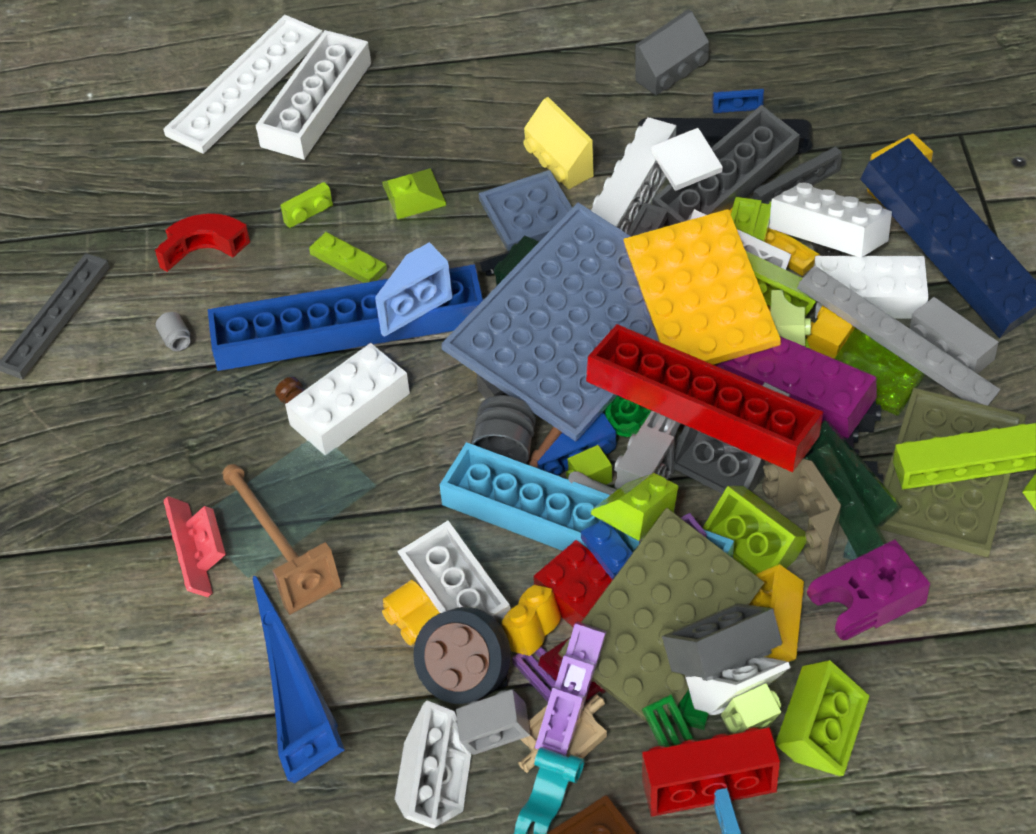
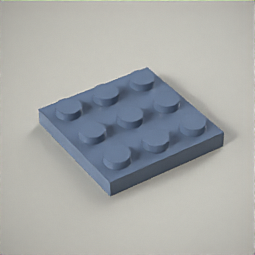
M550 170L479 193V201L507 251L540 242L572 209Z

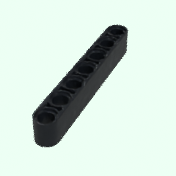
M647 118L640 120L637 128L643 126ZM652 118L676 125V136L699 128L711 148L744 120L740 118ZM780 119L800 135L797 153L808 152L813 146L811 123L804 119Z

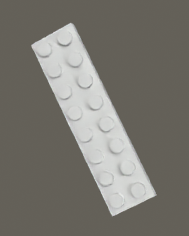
M284 15L164 128L165 136L204 154L312 49L322 35V30Z

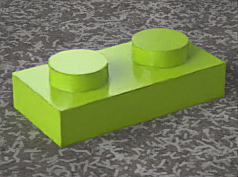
M322 182L281 204L284 223L291 228L332 206L330 187L325 182Z

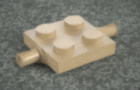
M595 695L583 706L566 756L574 755L584 758L607 737V731L593 717V714L605 705L603 699L599 698L598 695ZM547 706L528 721L530 736L520 739L531 750V753L518 763L526 773L535 766L534 761L539 750L535 748Z

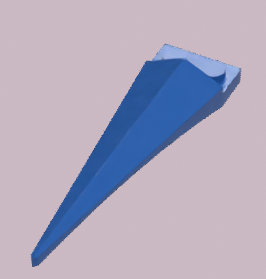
M253 575V584L263 626L272 681L278 755L287 780L295 784L345 749L337 731V722L260 578Z

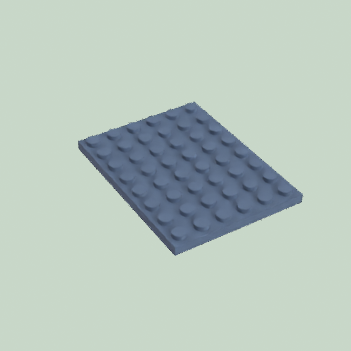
M577 202L442 342V350L507 395L526 402L533 413L574 441H577L617 396L586 382L588 355L616 324L658 341L624 246L623 239L631 236Z

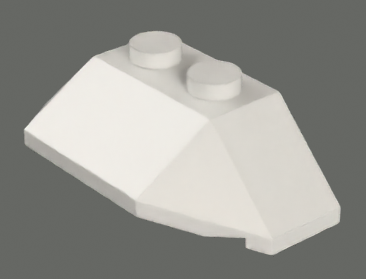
M430 701L424 702L404 742L395 801L406 819L435 828L463 812L471 752L459 741L455 712Z

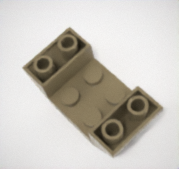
M802 459L794 472L766 461V464L763 466L765 477L762 483L765 496L768 499L771 498L777 508L797 500L800 510L808 514L809 521L808 530L805 533L806 548H804V556L810 565H814L819 574L824 573L837 539L841 504L812 461Z

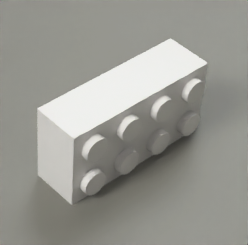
M799 183L772 198L769 228L851 255L863 257L889 241L892 211L883 209L879 204L863 203L855 197H843L837 195L832 190H820L814 188L809 183Z
M815 256V266L893 318L911 319L912 314L928 302L924 256ZM817 301L814 304L815 318H817L818 312L822 307Z
M369 343L285 404L290 426L324 456H327L410 394L407 373L372 343Z

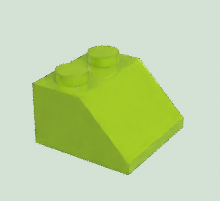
M651 473L625 483L591 510V515L640 541L666 508L674 513L678 485L656 473Z

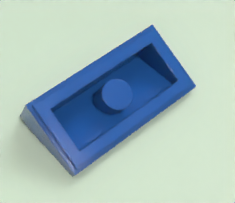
M764 89L713 92L711 99L713 113L756 110L760 105H763Z

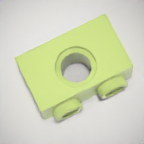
M764 684L733 698L722 712L721 717L730 735L743 733L749 728H768L781 713L779 709L781 708V703L777 694L773 690L770 691L767 684Z

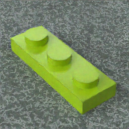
M327 232L309 247L310 255L362 283L378 281L387 272L386 263Z

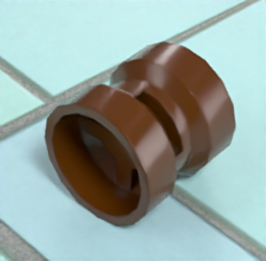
M287 377L277 385L275 395L282 403L286 404L306 389H303L302 383L296 377Z

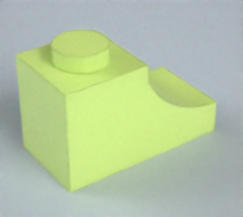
M771 290V317L779 336L805 346V335H811V318H805V307H797L789 303L783 295V290Z

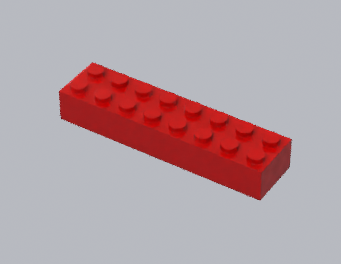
M616 324L588 355L586 382L788 471L794 472L819 438L823 411Z

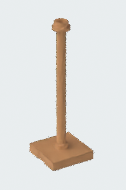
M235 464L228 465L223 470V480L227 485H234L288 561L272 570L284 608L288 614L291 615L341 588L333 554L327 543L325 542L299 557L243 480L244 471L242 468Z

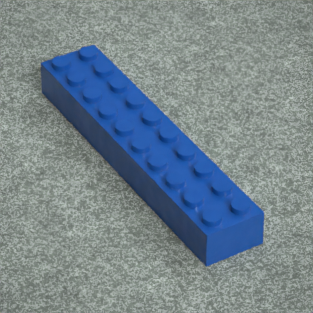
M475 264L449 269L452 299L385 337L381 334L375 297L388 279L207 309L211 346L217 371L367 346L369 343L379 344L454 331L483 301Z

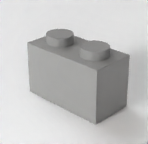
M513 689L498 692L495 696L481 701H472L466 706L456 709L459 741L473 755L530 736L526 703Z

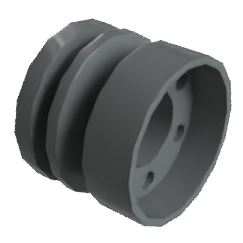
M499 395L489 397L482 401L478 407L475 420L476 427L472 434L471 444L526 464L530 457L532 437L536 425V414L532 412L526 402L512 396Z

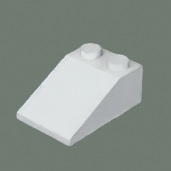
M753 657L746 661L747 664L745 666L724 670L721 672V676L714 680L704 681L700 677H686L694 709L708 712L709 715L720 714L733 698L761 685L767 684L768 686L790 668L789 662L767 657Z

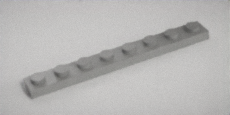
M814 265L799 282L797 287L799 290L961 399L989 406L1001 390Z

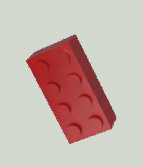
M577 540L533 576L534 585L552 589L561 618L573 628L576 622H582L612 581L591 551Z
M770 727L763 729L749 728L743 733L732 735L718 734L711 739L701 741L687 740L676 746H656L642 752V784L651 817L714 805V793H716V790L727 788L731 801L777 792L780 760Z

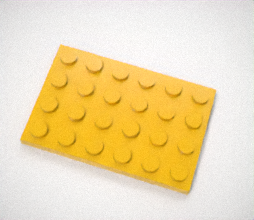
M729 209L623 239L628 258L659 342L712 365L781 345V339Z

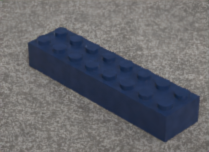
M909 138L868 162L860 180L887 210L892 211L894 219L999 339L1036 315V280Z

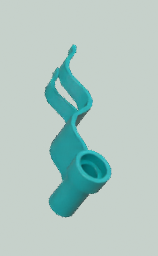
M543 747L539 748L534 765L540 768L531 795L518 815L514 834H527L532 821L535 822L533 834H546L548 832L551 822L560 810L569 781L577 783L582 774L585 762L583 758L574 755L568 757Z

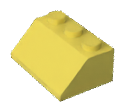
M549 97L545 98L524 128V146L529 153H533L538 158L544 168L547 167L553 173L554 178L558 182H562L569 190L593 177L592 139Z

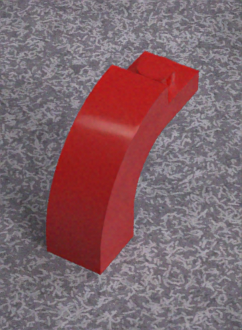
M199 214L184 218L169 226L165 230L168 239L155 249L159 267L168 272L187 254L202 248L217 249L234 258L250 243L246 224L233 217L222 214Z

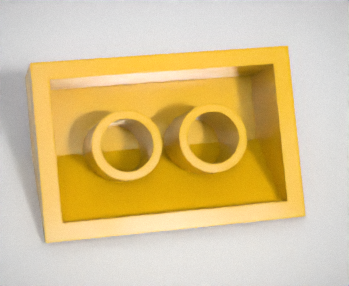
M779 564L755 574L764 584L749 605L773 608L782 645L771 649L772 653L765 657L790 662L795 660L797 655L804 581Z

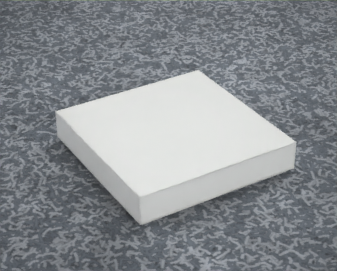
M699 128L651 146L653 156L675 191L722 172L723 167Z

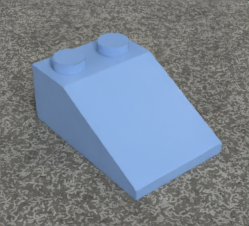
M430 242L407 254L375 297L380 330L384 337L452 299L448 261Z

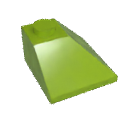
M431 168L382 182L397 220L446 206L445 199Z

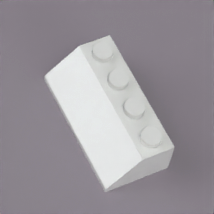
M446 521L398 551L399 556L439 613L459 607H472L488 613L502 626L504 616L511 609L509 603L449 521Z

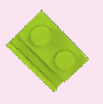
M735 197L731 216L736 229L765 242L770 223L771 202L769 201V204L762 203V200Z

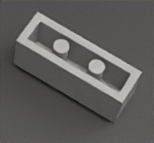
M933 297L912 314L910 324L912 331L978 374L995 360L999 342L937 298Z

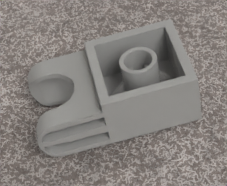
M654 411L650 412L638 433L632 434L626 453L620 455L615 463L614 470L617 472L615 488L617 490L625 483L651 473H656L669 480L674 471V450L681 436V433L677 431L680 425L679 422Z

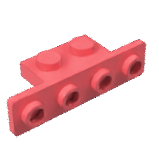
M167 496L163 501L186 589L189 592L209 597L212 594V589L207 571L226 555L214 510L204 506L192 517L188 503Z

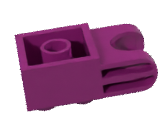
M892 540L818 577L811 582L807 590V596L817 606L829 602H839L848 608V610L838 616L834 631L841 640H848L872 627L876 629L926 604L930 582L898 542Z

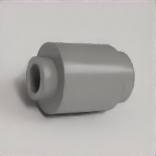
M177 312L162 314L156 321V328L165 345L173 351H182L190 344V332L180 314Z

